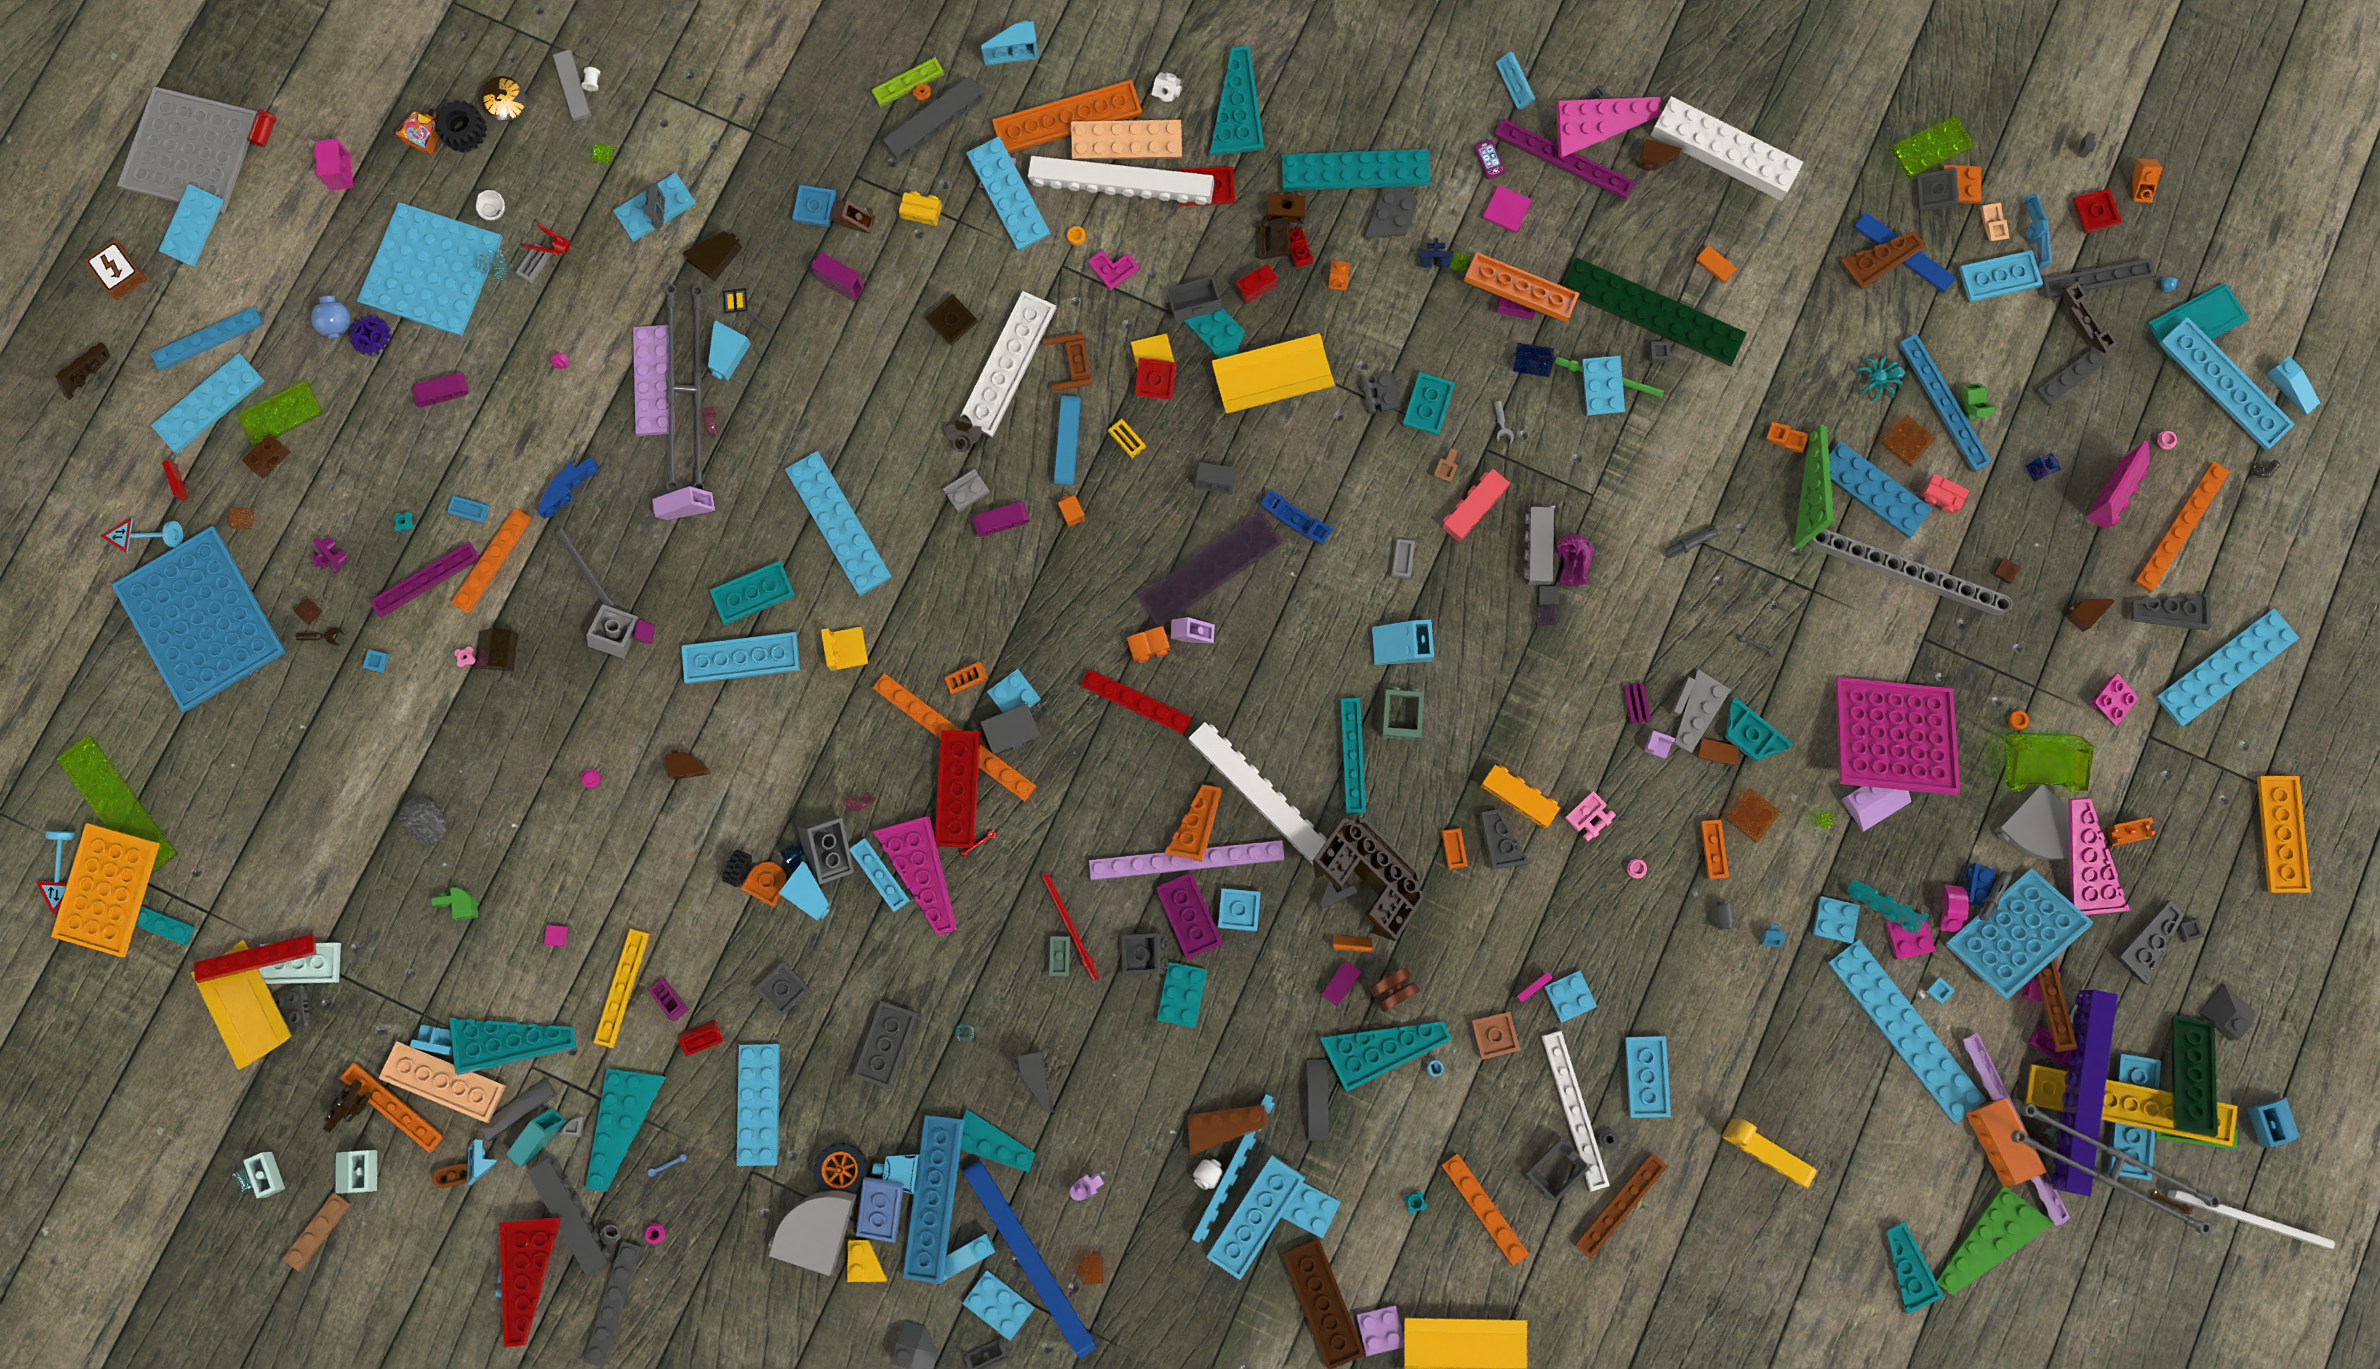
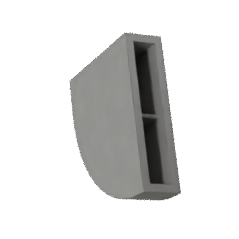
M2043 784L2036 786L1995 829L1998 837L2003 842L2009 843L2013 848L2029 857L2045 861H2058L2069 858L2068 807Z
M825 1191L813 1194L800 1201L780 1223L775 1237L772 1236L768 1246L771 1249L769 1256L830 1276L837 1264L856 1195L843 1191Z

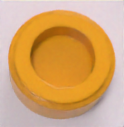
M1073 226L1068 230L1067 239L1069 243L1074 246L1084 243L1086 235L1082 227Z

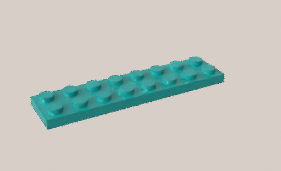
M1429 149L1282 154L1283 191L1430 186L1431 183Z

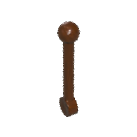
M2157 1191L2151 1193L2153 1199H2160L2183 1210L2187 1215L2192 1213V1209L2188 1206L2184 1207L2160 1196V1193Z

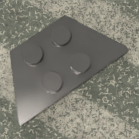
M1384 187L1365 239L1369 240L1371 237L1381 236L1382 238L1405 236L1418 200L1405 187Z

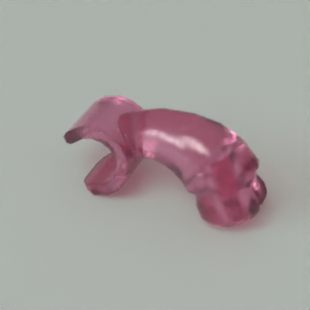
M714 406L704 408L707 431L710 436H713L712 433H715L716 436L719 432L714 419L717 417V414L714 411Z
M866 792L863 795V801H854L849 797L844 802V805L848 810L860 811L873 804L875 797L870 801H866V797L870 794Z

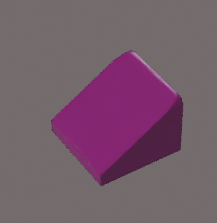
M637 620L634 639L641 643L651 644L653 642L655 626L642 620Z

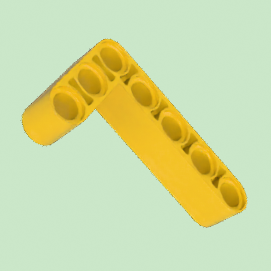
M1731 1119L1722 1135L1724 1139L1800 1186L1808 1189L1817 1173L1815 1168L1756 1133L1757 1127L1743 1119Z

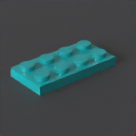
M781 561L710 590L725 626L795 597Z

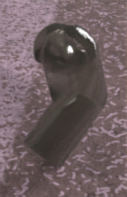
M2272 460L2267 467H2261L2260 464L2254 466L2252 473L2257 478H2270L2281 464L2277 460Z

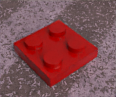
M2110 188L2078 196L2072 200L2084 234L2119 225L2122 222Z
M1139 358L1134 395L1172 400L1176 363Z

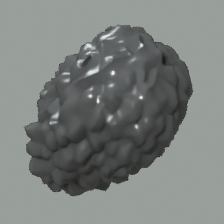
M413 797L402 805L399 814L400 823L414 839L419 840L420 844L435 845L447 832L444 824V815L430 799Z

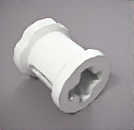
M593 67L584 68L585 79L582 82V88L588 91H597V80L601 72Z

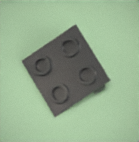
M298 986L272 993V997L288 1029L300 1026L308 1027L309 1022H311L309 1012H304L309 1011V1008H304V1005L309 1004V1002H303L308 1001V992L305 990V987Z

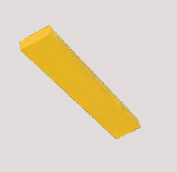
M629 929L593 1043L614 1048L650 934Z

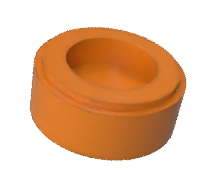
M2018 710L2009 715L2008 724L2014 730H2022L2028 726L2029 717L2024 711Z

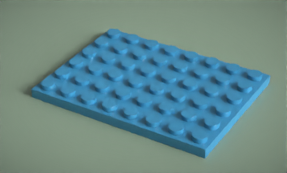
M214 526L112 584L113 589L182 712L189 711L286 653Z

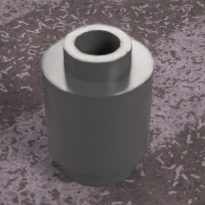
M1728 901L1716 902L1717 906H1713L1715 925H1718V930L1734 928L1733 904H1728Z

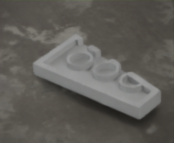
M1699 669L1696 670L1694 678L1696 682L1688 697L1673 743L1688 754L1692 753L1731 691Z

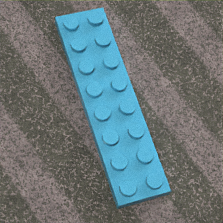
M2188 317L2183 319L2159 342L2265 451L2269 450L2295 425Z
M816 451L786 468L785 471L859 597L891 579V574L819 452Z
M2273 608L2155 698L2181 728L2288 648L2299 637L2278 611Z

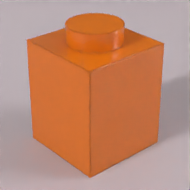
M1070 495L1065 496L1060 500L1061 502H1058L1059 509L1068 528L1085 520V515L1075 495L1072 497Z

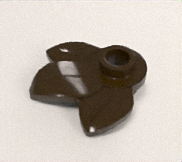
M964 414L957 420L955 425L946 424L945 433L947 438L953 441V446L957 451L966 452L970 449L971 444L979 441L982 435L981 426L972 427L970 418ZM961 439L965 441L964 446L960 444Z

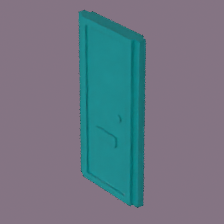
M2224 282L2149 322L2148 325L2158 342H2160L2183 319L2188 317L2210 340H2213L2249 319L2228 285ZM2163 348V350L2165 351V353L2167 354V356H2168L2172 361L2175 360V359Z

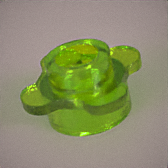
M1454 252L1450 268L1465 272L1467 270V263L1470 262V256Z
M1830 812L1822 813L1817 816L1818 823L1815 825L1823 829L1830 828L1835 824L1834 821L1837 820V817L1833 816Z

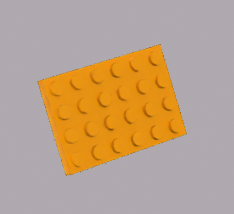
M86 823L51 937L115 956L126 957L160 843Z

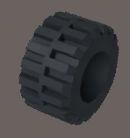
M458 100L454 101L453 104L451 102L447 103L448 106L446 107L442 106L440 108L442 111L436 114L438 118L435 119V129L449 148L451 147L452 150H459V152H464V150L470 152L472 151L471 148H478V144L484 142L482 138H486L487 134L485 131H487V126L476 107L471 103L468 104L466 101L460 103ZM469 121L464 130L453 132L458 123Z

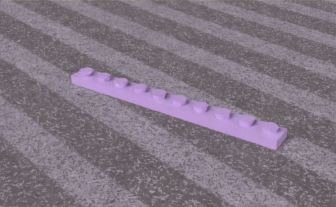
M1281 840L1206 848L1203 862L1167 856L1165 853L1089 860L1091 880L1284 861V851Z
M1978 1033L1967 1036L1963 1039L1964 1047L1970 1054L1973 1065L1979 1072L1983 1085L1988 1090L1992 1101L2008 1097L2030 1138ZM2046 1170V1173L2030 1180L2035 1184L2039 1198L2044 1202L2048 1210L2049 1218L2053 1220L2055 1226L2062 1225L2070 1216L2057 1190L2052 1189L2051 1178Z

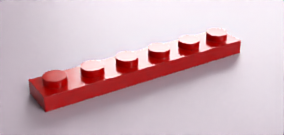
M1090 669L1087 670L1080 685L1085 690L1182 735L1185 734L1192 720L1191 716Z
M313 934L194 962L195 981L201 983L317 955L315 936Z

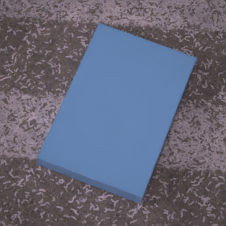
M864 1177L856 1236L896 1242L904 1184Z

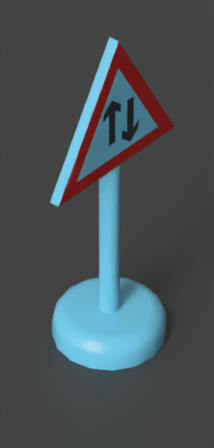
M132 517L101 535L102 538L127 554L130 538L163 537V541L169 547H177L181 545L183 540V530L177 521L165 523L162 532L131 533Z
M45 831L47 839L57 840L54 882L36 881L53 915L60 908L67 883L59 882L63 840H73L76 832Z

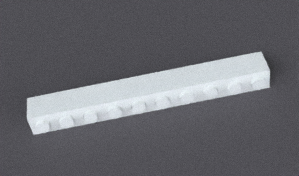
M1031 156L1028 173L1030 184L1036 187L1044 185L1051 186L1054 189H1060L1061 187L1069 188L1073 191L1081 189L1091 193L1099 191L1109 195L1117 193L1127 197H1132L1133 195L1141 196L1145 199L1154 197L1163 201L1172 199L1182 203L1188 201L1195 202L1200 205L1211 204L1214 187L1213 175Z
M1204 722L1189 737V742L1313 865L1312 860L1327 838L1322 833L1317 834L1313 830L1314 825L1308 819L1303 820L1299 816V810L1293 805L1290 807L1285 802L1287 800L1285 796L1279 791L1276 793L1272 789L1273 785L1266 778L1262 779L1258 775L1259 771L1252 764L1249 766L1244 761L1246 758L1239 751L1235 752L1231 748L1232 744L1225 737L1222 739L1217 734L1218 730L1212 724L1208 725Z

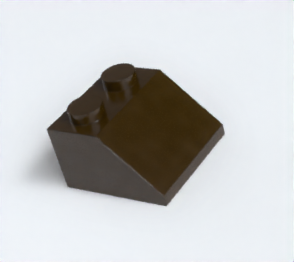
M491 628L479 631L474 668L514 671L518 634L512 629Z

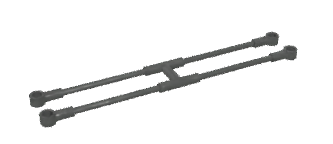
M668 284L665 288L669 319V371L667 372L669 468L668 483L666 484V491L668 493L674 492L678 488V484L675 482L674 468L675 392L694 393V406H696V470L693 487L700 486L702 490L705 489L702 483L700 406H702L700 310L701 296L703 294V289L700 286H694L691 291L694 300L693 309L695 310L694 385L675 384V372L673 371V309L675 308L674 299L677 288L674 284ZM668 288H672L674 292H669ZM698 290L700 294H695L694 291ZM668 485H674L675 489H669Z
M2032 1104L2022 1105L2021 1112L2024 1116L2048 1122L2104 1150L2105 1153L2116 1159L2108 1177L2038 1144L2037 1141L2027 1137L2023 1131L2015 1130L2012 1132L2011 1139L2013 1142L2023 1143L2033 1149L2037 1148L2093 1176L2096 1180L2125 1194L2128 1193L2183 1220L2184 1223L2194 1227L2198 1233H2210L2211 1226L2208 1222L2184 1216L2129 1189L2128 1186L2118 1182L2117 1179L2125 1162L2193 1194L2194 1197L2204 1201L2208 1207L2217 1208L2220 1205L2218 1196L2208 1195L2198 1189L2194 1190L2109 1145H2104L2049 1118L2048 1115L2036 1110V1107Z

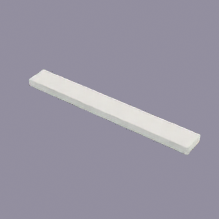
M1562 1031L1541 1036L1577 1153L1590 1165V1170L1585 1174L1589 1191L1608 1187L1610 1185Z
M2168 1190V1198L2322 1248L2334 1249L2335 1242L2333 1240L2222 1204L2217 1208L2208 1207L2204 1201L2191 1194L2178 1190Z

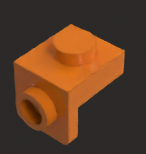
M1332 260L1329 289L1347 290L1350 262Z

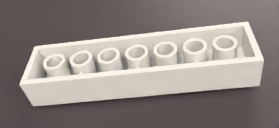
M1672 96L1651 134L1652 137L1668 145L1682 148V152L1780 201L1788 193L1803 164V161Z

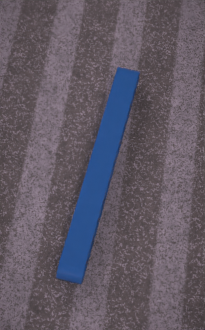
M980 1159L963 1170L966 1178L1079 1359L1083 1358L1097 1348L1094 1340L989 1171Z

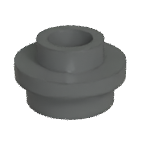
M1604 1130L1599 1135V1143L1604 1149L1612 1150L1618 1146L1619 1136L1613 1130ZM1607 1136L1612 1137V1143L1609 1144L1606 1142Z
M614 1225L604 1227L600 1232L601 1241L608 1245L616 1244L620 1239L618 1227Z

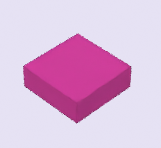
M547 925L544 945L565 947L568 927Z

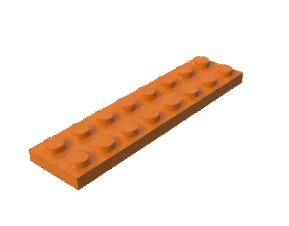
M1131 79L996 118L992 122L997 137H1000L1008 154L1071 136V122L1124 121L1141 116L1142 109Z

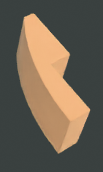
M2001 203L1981 206V215L1990 242L2008 239L2007 220H2003Z

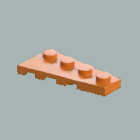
M1208 785L1201 786L1188 814L1184 816L1178 832H1175L1172 838L1173 841L1166 848L1165 855L1203 862L1222 793L1221 788Z

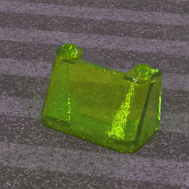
M2006 733V785L2013 791H2022L2023 788L2027 787V784L2063 785L2072 793L2088 791L2094 746L2078 735Z

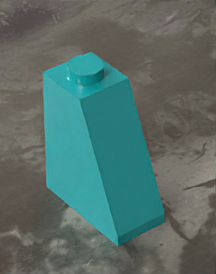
M551 1108L529 1122L506 1154L515 1164L520 1167L533 1160L567 1121L555 1109Z

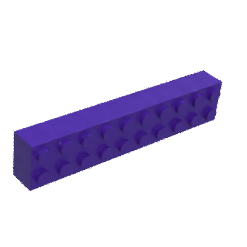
M2080 990L2076 996L2077 1013L2073 1016V1025H2075L2074 1037L2077 1049L2071 1050L2067 1059L2069 1072L2065 1075V1084L2067 1086L2066 1093L2062 1096L2064 1108L2063 1113L2060 1114L2059 1123L2098 1141L2118 994L2098 990ZM2061 1129L2056 1139L2058 1144L2057 1153L2094 1171L2097 1147ZM2054 1157V1164L2056 1166L2055 1173L2051 1176L2052 1189L2091 1197L2093 1176Z

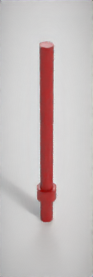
M1049 873L1044 874L1041 877L1082 959V966L1087 969L1091 980L1095 981L1099 979V976L1093 966L1094 961L1088 955Z

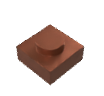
M308 597L293 610L308 625L323 612Z

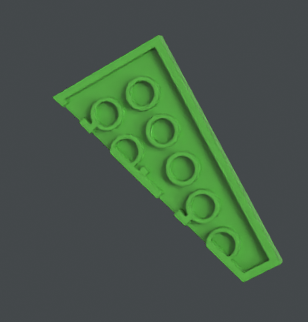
M1821 424L1809 434L1794 547L1801 549L1834 522L1827 426Z
M2001 1185L1935 1279L1938 1286L1953 1296L2054 1223L2009 1188Z

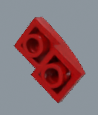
M1302 227L1291 229V257L1295 267L1298 268L1313 263V257L1308 248L1307 239Z

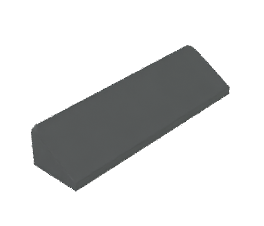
M548 1078L493 1115L489 1123L483 1122L480 1124L485 1139L487 1141L494 1140L558 1095Z

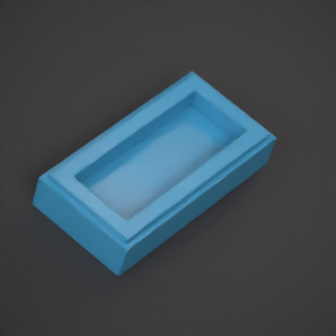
M452 495L446 513L484 524L490 506Z

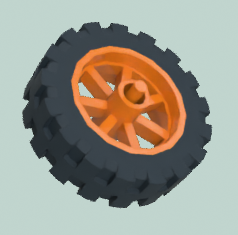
M835 1143L827 1146L819 1153L813 1167L814 1180L824 1192L843 1191L852 1194L862 1187L863 1179L867 1177L869 1170L867 1159L863 1152L855 1145L848 1143ZM836 1155H844L841 1165L835 1158ZM847 1156L854 1162L848 1166L845 1165ZM831 1158L836 1165L835 1168L827 1167V1164L831 1160ZM855 1166V1175L847 1172V1169ZM826 1170L835 1171V1174L829 1179ZM843 1174L847 1175L852 1180L849 1183L844 1184ZM838 1175H840L841 1185L832 1182Z

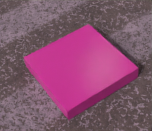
M1498 185L1483 219L1517 233L1532 200Z

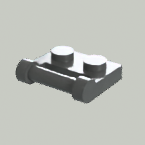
M649 183V190H646L648 204L645 205L644 212L650 217L653 227L660 229L664 224L666 198L657 183Z

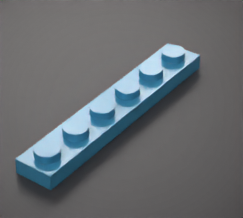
M254 306L152 352L151 355L157 369L163 371L264 325L258 309Z

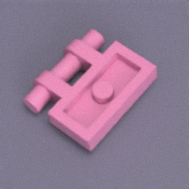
M1593 791L1565 819L1578 832L1584 827L1587 833L1583 835V838L1589 842L1592 838H1596L1599 835V831L1604 826H1608L1616 815L1611 810L1607 814L1602 811L1607 804ZM1597 816L1600 820L1593 826L1590 821Z

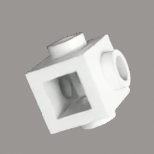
M1160 72L1155 78L1151 95L1160 97L1162 101L1172 102L1175 97L1180 95L1182 86H1179L1181 79L1176 78L1174 74Z

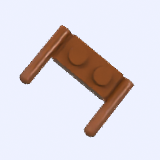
M1083 332L1043 339L1045 346L1066 343L1072 381L1052 384V391L1092 385Z

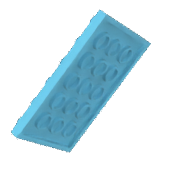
M2032 868L2003 893L1998 902L1999 907L1994 909L1988 921L1980 920L1979 916H1976L1946 943V946L2005 1001L2013 996L2093 924L2092 920Z

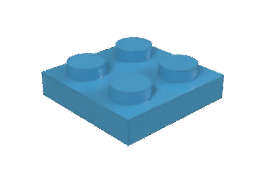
M799 185L792 218L793 222L830 227L831 219L829 218L835 202L836 191Z

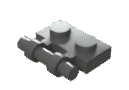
M1392 371L1373 375V383H1369L1368 376L1361 378V390L1365 394L1366 400L1364 402L1369 414L1376 413L1375 406L1379 405L1381 412L1400 409ZM1372 390H1376L1378 398H1373Z

